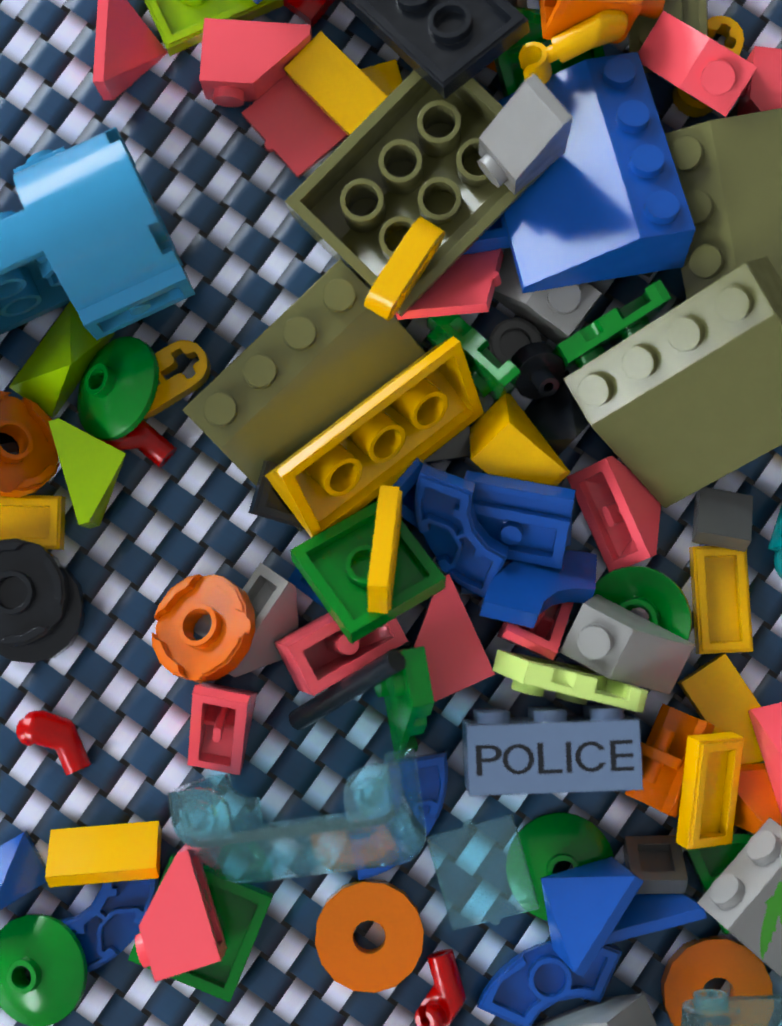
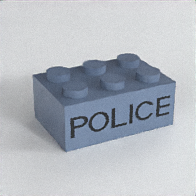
M607 704L582 705V715H567V709H561L560 706L528 707V717H510V711H506V708L473 709L474 719H462L464 785L469 796L643 790L640 720L625 715L623 708Z

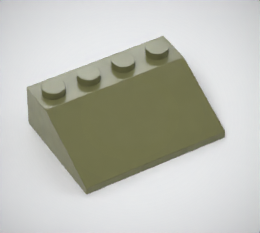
M413 70L285 200V203L292 218L337 261L341 259L369 289L373 286L412 224L420 216L445 231V236L437 252L397 313L402 317L548 168L515 195L505 184H502L499 188L496 187L485 176L477 161L481 159L479 155V137L502 110L503 106L473 78L445 99Z
M782 108L709 120L665 133L696 229L684 266L681 268L686 299L697 294L745 262L763 257H768L782 281Z
M768 257L745 262L563 378L589 425L664 508L671 506L782 445V281Z
M341 259L182 409L255 486H257L264 461L277 464L282 463L425 354V351L395 317L387 321L364 306L370 289Z

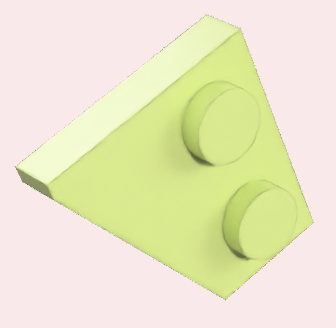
M498 649L492 671L512 679L511 689L543 697L546 689L554 691L555 697L582 705H587V701L590 700L643 713L648 691L608 679L584 666Z

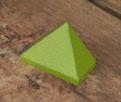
M69 302L12 381L9 388L23 398L26 397L37 403L49 416L54 418L81 381L85 370L94 356L110 341L115 333L113 332L96 340L83 326L78 312L73 304Z
M60 418L50 420L48 423L78 525L89 529L100 526L126 453Z

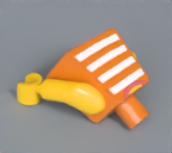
M539 0L543 39L551 40L552 44L545 47L542 43L533 41L522 46L519 52V62L521 69L524 70V79H528L535 73L541 82L546 84L552 76V62L559 59L562 63H565L599 46L608 43L618 44L624 41L638 16L652 19L659 18L663 11L665 0Z

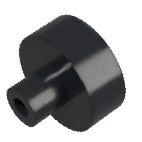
M534 342L523 346L510 360L521 371L514 386L523 397L528 399H540L553 395L558 390L565 376L563 360L550 345L543 342Z

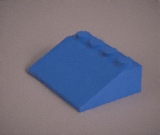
M638 52L585 59L553 74L544 85L573 117L566 151L503 214L522 293L682 268L696 229ZM515 93L498 100V102L504 107Z

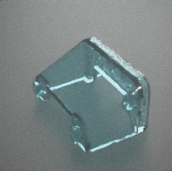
M415 748L388 751L385 753L384 763L367 765L359 768L352 774L344 788L345 813L263 823L260 797H246L238 793L231 785L230 773L203 776L168 792L171 822L175 834L217 877L238 884L401 865L412 861L421 852L426 841V824Z

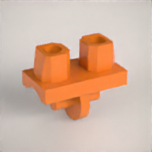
M662 703L646 744L641 742L643 790H626L625 795L677 818L680 807L687 736L710 734L713 732L715 725Z

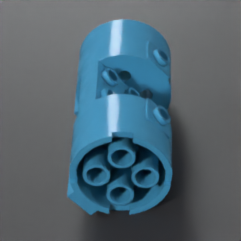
M116 127L69 149H65L63 146L56 150L39 151L30 156L26 164L13 169V180L24 209L17 213L14 211L0 213V335L71 302L78 312L83 326L98 340L195 295V291L185 269L182 267L183 263L169 232Z

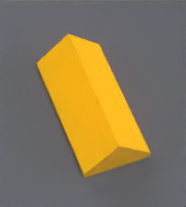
M452 336L430 349L265 475L311 538L360 511L379 496L380 485L392 486L416 458L427 459L484 414L460 341Z

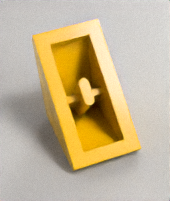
M505 393L470 427L471 461L487 474L557 486L571 473L511 394Z

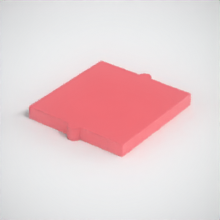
M287 75L242 112L245 120L265 141V150L267 152L274 151L298 179L348 137Z
M502 249L462 255L402 317L396 313L397 320L489 312L495 287L502 283L499 275L504 257Z

